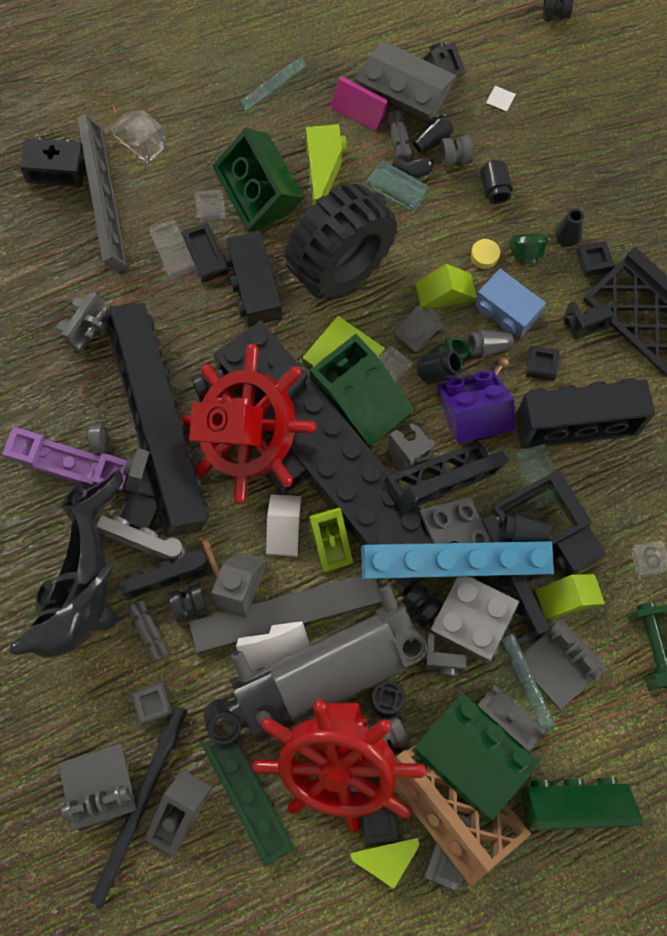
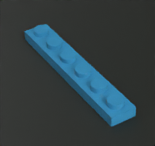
M552 542L380 544L361 546L362 579L554 574Z

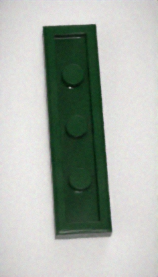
M237 739L225 745L217 744L212 740L202 744L210 763L265 867L295 850Z

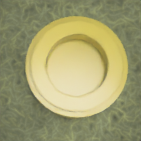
M482 239L473 245L471 260L475 266L481 269H489L497 264L500 257V248L494 241Z

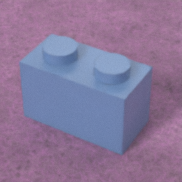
M499 269L478 291L474 305L483 316L492 318L500 324L504 332H511L512 335L520 340L541 316L546 302L502 269Z

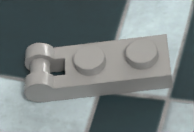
M101 515L96 525L101 535L165 561H181L185 553L178 539L169 538L164 541L157 538L158 534L153 530L145 527L137 530L130 527V523L127 520L115 515L111 519Z

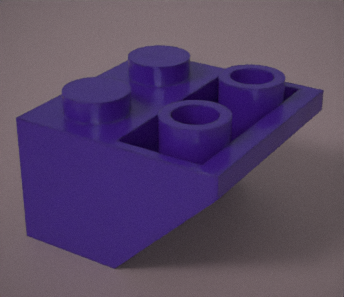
M494 370L480 371L472 376L453 378L447 382L437 384L448 428L458 444L516 430L514 398Z

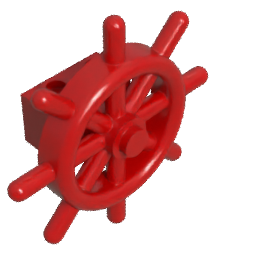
M250 343L246 347L244 370L234 371L220 378L211 365L205 364L202 367V374L212 387L205 395L202 403L192 402L191 415H183L181 417L184 427H190L189 440L200 442L206 456L194 469V473H197L200 479H202L215 467L225 474L236 476L234 502L238 505L246 502L248 477L259 476L272 470L283 486H291L293 478L281 461L288 453L295 433L312 434L317 429V425L313 421L295 419L294 406L287 393V390L302 375L301 368L298 366L291 367L279 381L271 376L257 372L259 349L254 343ZM243 386L242 398H235L232 392ZM258 386L266 395L254 406L255 387ZM273 406L275 419H264L263 415ZM263 431L274 432L270 444L261 435ZM234 445H238L237 462L226 454ZM255 446L261 456L249 462L250 447Z
M317 700L313 705L315 719L305 721L295 726L292 730L287 729L272 718H265L262 721V729L281 741L283 746L278 760H255L252 764V769L257 774L280 775L285 787L295 797L287 806L291 814H297L305 806H308L324 814L344 817L347 829L352 833L360 829L358 817L371 814L383 806L403 819H407L412 815L411 807L392 795L396 778H423L427 773V769L423 764L397 763L393 751L382 739L392 729L390 721L386 719L380 720L369 730L367 719L362 718L359 703H326L323 700ZM296 753H300L311 761H298ZM307 775H319V776H318L315 780H312V779H311L310 777H308ZM365 777H380V781L374 784ZM349 785L357 789L359 792H351Z

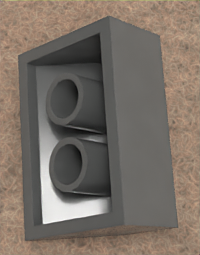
M385 41L369 54L356 81L358 85L388 101L387 105L428 124L434 116L436 117L457 76Z

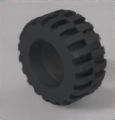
M345 184L340 189H332L325 197L321 196L316 200L317 203L312 208L309 207L304 212L305 215L301 220L297 221L293 233H290L287 239L288 245L285 246L284 251L287 268L317 298L331 300L337 296L341 297L347 294L349 290L357 288L359 283L369 278L373 270H376L381 265L380 262L383 258H386L390 252V246L394 244V235L397 234L395 214L363 185Z

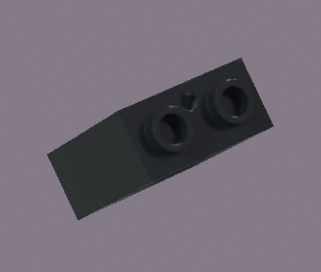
M559 469L493 505L492 510L502 530L506 513L550 489L572 524V527L549 539L548 542H552V549L557 543L588 526L590 527L592 521Z

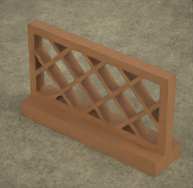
M415 746L395 757L397 763H415L412 757H418L412 751ZM428 765L427 773L423 778H396L394 787L407 805L411 807L414 814L471 886L531 835L507 804L492 820L493 833L481 831L479 817L482 816L470 805L457 802V792L436 775ZM435 783L449 787V800L443 798L435 788ZM457 811L471 815V828L463 823L457 815ZM501 823L508 824L518 837L512 839L502 836ZM480 839L494 843L493 858L482 847Z

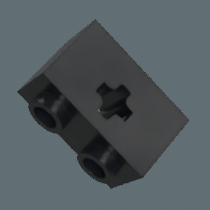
M25 138L20 169L26 183L82 187L86 164L81 142Z

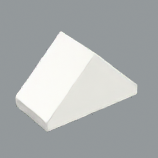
M270 495L267 514L266 555L298 557L301 496Z

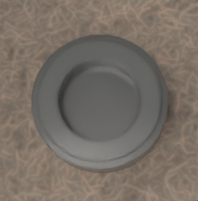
M104 423L91 424L88 430L89 448L93 454H105L109 443L107 427Z

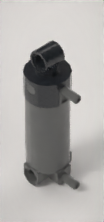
M382 584L377 590L384 607L375 610L377 615L269 665L266 663L251 670L242 651L234 652L231 655V660L239 677L230 680L236 697L231 701L224 699L214 700L207 705L203 717L208 735L213 742L225 745L236 740L241 729L250 727L256 742H260L271 736L261 727V723L265 718H272L284 727L289 728L294 723L313 715V705L317 700H323L326 703H338L406 671V667L423 659L427 652V643L413 627L404 603L396 602L389 584ZM219 719H229L225 724H215Z

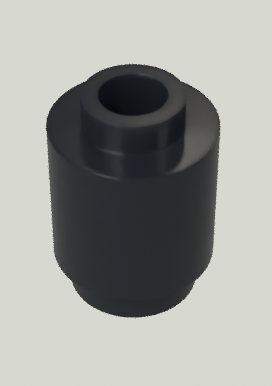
M499 160L487 162L480 170L485 197L492 204L505 203L511 198L513 190L507 164Z
M445 349L422 356L418 361L417 372L426 384H434L455 378L457 374L461 373L463 362L458 352Z

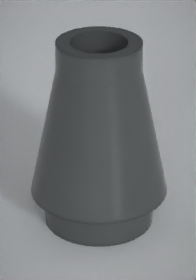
M476 329L475 332L469 333L467 339L470 355L477 356L479 359L504 350H511L514 343L511 332Z

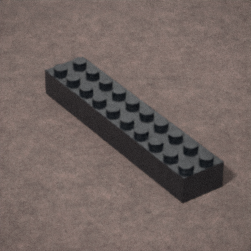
M262 320L213 353L215 366L221 368L224 376L234 371L244 370L246 347L250 343L256 344L259 349L257 372L267 375L282 357L300 367ZM307 375V380L294 393L291 400L294 406L295 419L313 421L316 423L317 429L312 434L295 433L290 447L291 452L306 469V480L331 510L341 509L345 528L360 546L433 544L419 513L420 508L415 507L402 513L383 481L387 476L391 475ZM243 386L235 390L240 398H242ZM258 386L255 387L254 406L266 395ZM273 406L263 415L264 419H275ZM267 431L273 438L274 432ZM399 485L402 492L405 493V490ZM424 578L387 579L402 596Z

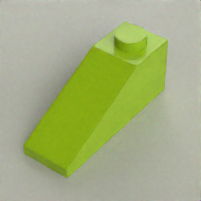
M339 124L306 127V148L313 206L321 196L325 197L329 194L341 166L342 153L347 152L346 136H340Z

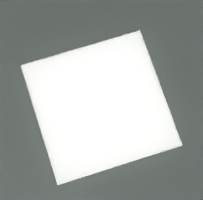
M495 86L486 103L508 111L516 94Z

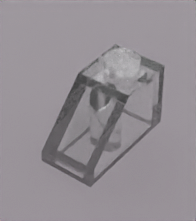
M143 110L128 111L108 128L112 135L146 163L167 147L163 126Z

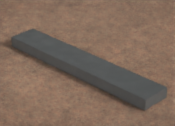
M85 113L77 118L102 261L119 273L127 269L103 131L102 127Z
M362 575L252 604L247 617L223 612L190 621L189 624L196 653L198 655L237 644L238 638L270 634L272 625L300 621L307 625L382 604L377 590L376 579H362Z

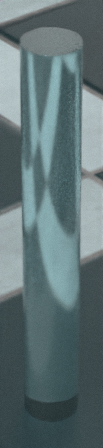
M301 57L297 58L239 101L240 108L243 111L248 110L306 66L304 59Z
M514 634L503 638L504 646L541 727L545 730L554 727L555 723Z

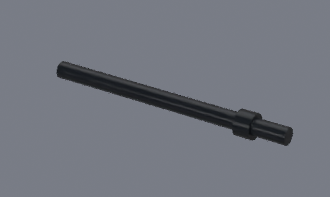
M175 707L166 729L161 730L156 741L159 745L135 797L137 811L127 815L90 899V902L94 905L103 906L171 749L175 750L180 738L177 735L188 712L181 707Z

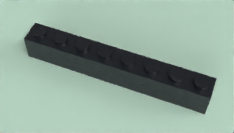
M145 303L110 306L105 323L108 328L109 338L140 449L149 451L145 467L164 536L166 538L201 531L209 519V508L207 503L202 501L200 477L193 470L192 450L189 445L186 446L184 422L181 418H178L176 412L177 399L175 393L171 392L169 388V371L167 366L162 364L161 344L158 339L155 340L153 333V317L151 314H148Z

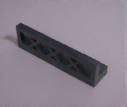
M479 441L389 475L383 481L403 513L492 477L509 460L503 451L489 456ZM475 452L479 460L472 463L467 462L468 455ZM448 462L459 467L449 472L445 471V466ZM424 471L436 475V477L429 480H421ZM402 480L413 486L403 493L397 483L398 481Z
M494 514L482 519V523L492 543L507 542L506 539H502V530ZM524 575L498 576L496 582L484 576H475L477 581L487 586H492L495 590L500 589L510 593L512 598L519 601L517 609L520 614L515 613L513 618L524 622L529 634L514 640L509 628H507L503 637L510 650L539 638L550 630ZM502 578H503V580H504L506 586L503 585V584H500Z

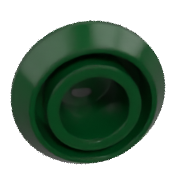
M539 233L516 235L510 239L509 246L514 258L520 259L521 264L538 263V258L544 256L548 238L544 234Z

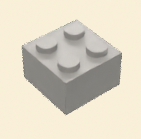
M469 576L457 577L431 628V633H435V637L490 665L518 608L519 601Z

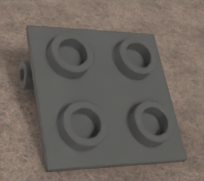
M471 497L419 510L433 544L492 543Z
M563 619L516 659L520 666L560 710L593 680L597 679L607 668Z
M122 743L58 763L66 799V806L61 807V815L63 820H70L72 831L137 811Z

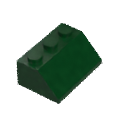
M244 128L212 165L247 231H254L287 217L304 199L268 133Z
M463 692L412 749L425 764L488 822L493 820L539 764L537 759Z
M616 777L597 778V785H584V779L563 780L564 786H551L550 780L530 781L531 787L521 789L524 826L529 831L643 826V819L629 784H618Z

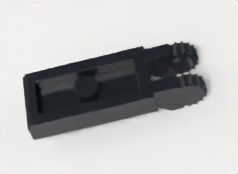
M201 550L189 551L184 553L181 561L167 560L156 565V569L149 572H132L125 576L126 580L119 582V586L125 598L131 600L199 575V573L203 574L208 569V560H206V555Z

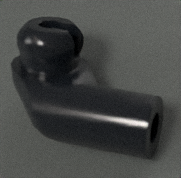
M397 156L393 161L391 169L410 179H418L432 171L434 161L431 157L424 156L408 162Z

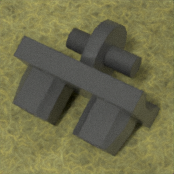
M89 292L86 298L76 297L72 303L74 316L71 320H61L56 327V331L62 338L66 339L76 351L81 353L95 334L105 336L108 332V328L103 322L107 317L109 309L100 302L98 295Z

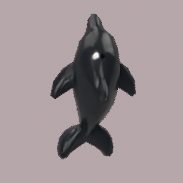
M119 469L88 490H86L83 482L78 483L62 501L61 508L72 520L66 556L54 586L49 579L41 585L36 596L35 606L38 618L23 635L10 645V653L12 655L32 653L43 658L62 656L79 646L94 629L108 630L117 624L119 618L107 604L108 578L113 570V566L111 563L106 565L103 546L94 518L117 493L123 483V475Z

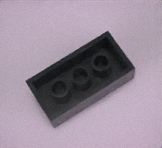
M626 378L612 384L598 381L585 387L565 385L558 388V390L546 391L544 388L530 390L528 393H525L515 415L521 449L638 436L655 415L648 381H636L635 378Z

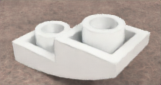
M303 621L272 625L270 634L238 638L236 647L238 651L244 653L250 669L253 670L266 663L269 665L308 647L310 643Z

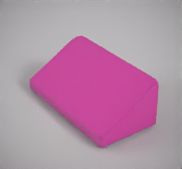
M341 76L334 92L331 108L376 131L386 119L388 101Z

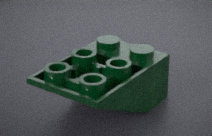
M354 334L310 369L311 380L369 448L415 411L378 356L357 334Z

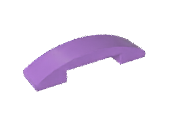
M14 426L2 453L4 457L27 467L69 481L83 482L84 485L92 487L118 469L123 474L127 461L102 453L99 456L44 439L41 434ZM123 475V483L118 491L122 492L127 476Z

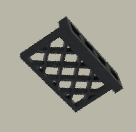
M634 247L627 253L621 263L583 297V300L592 308L597 307L600 309L609 305L614 314L610 325L667 378V366L659 359V350H667V344H659V330H667V324H659V311H667V275ZM625 269L633 277V285H617V275ZM600 291H612V304H600L594 296ZM617 291H633V305H617ZM637 291L650 292L654 296V305H638ZM617 311H633V324H621L617 320ZM638 311H654V324H638ZM638 330H654V344H643L638 339Z

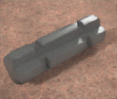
M400 110L390 111L388 113V124L391 128L390 132L394 148L396 149V157L399 156L408 161L411 159L412 152L408 144L409 139L405 123L403 122V114Z
M141 600L131 604L128 607V611L132 619L136 620L135 626L144 645L148 647L147 651L151 660L157 662L168 656V651L163 642H160L162 639L152 617L147 615L149 611L145 603Z

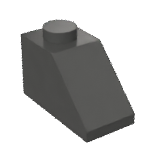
M237 552L222 565L211 592L216 609L247 617L267 566V559Z
M183 769L164 793L144 840L174 857L200 813L212 786Z

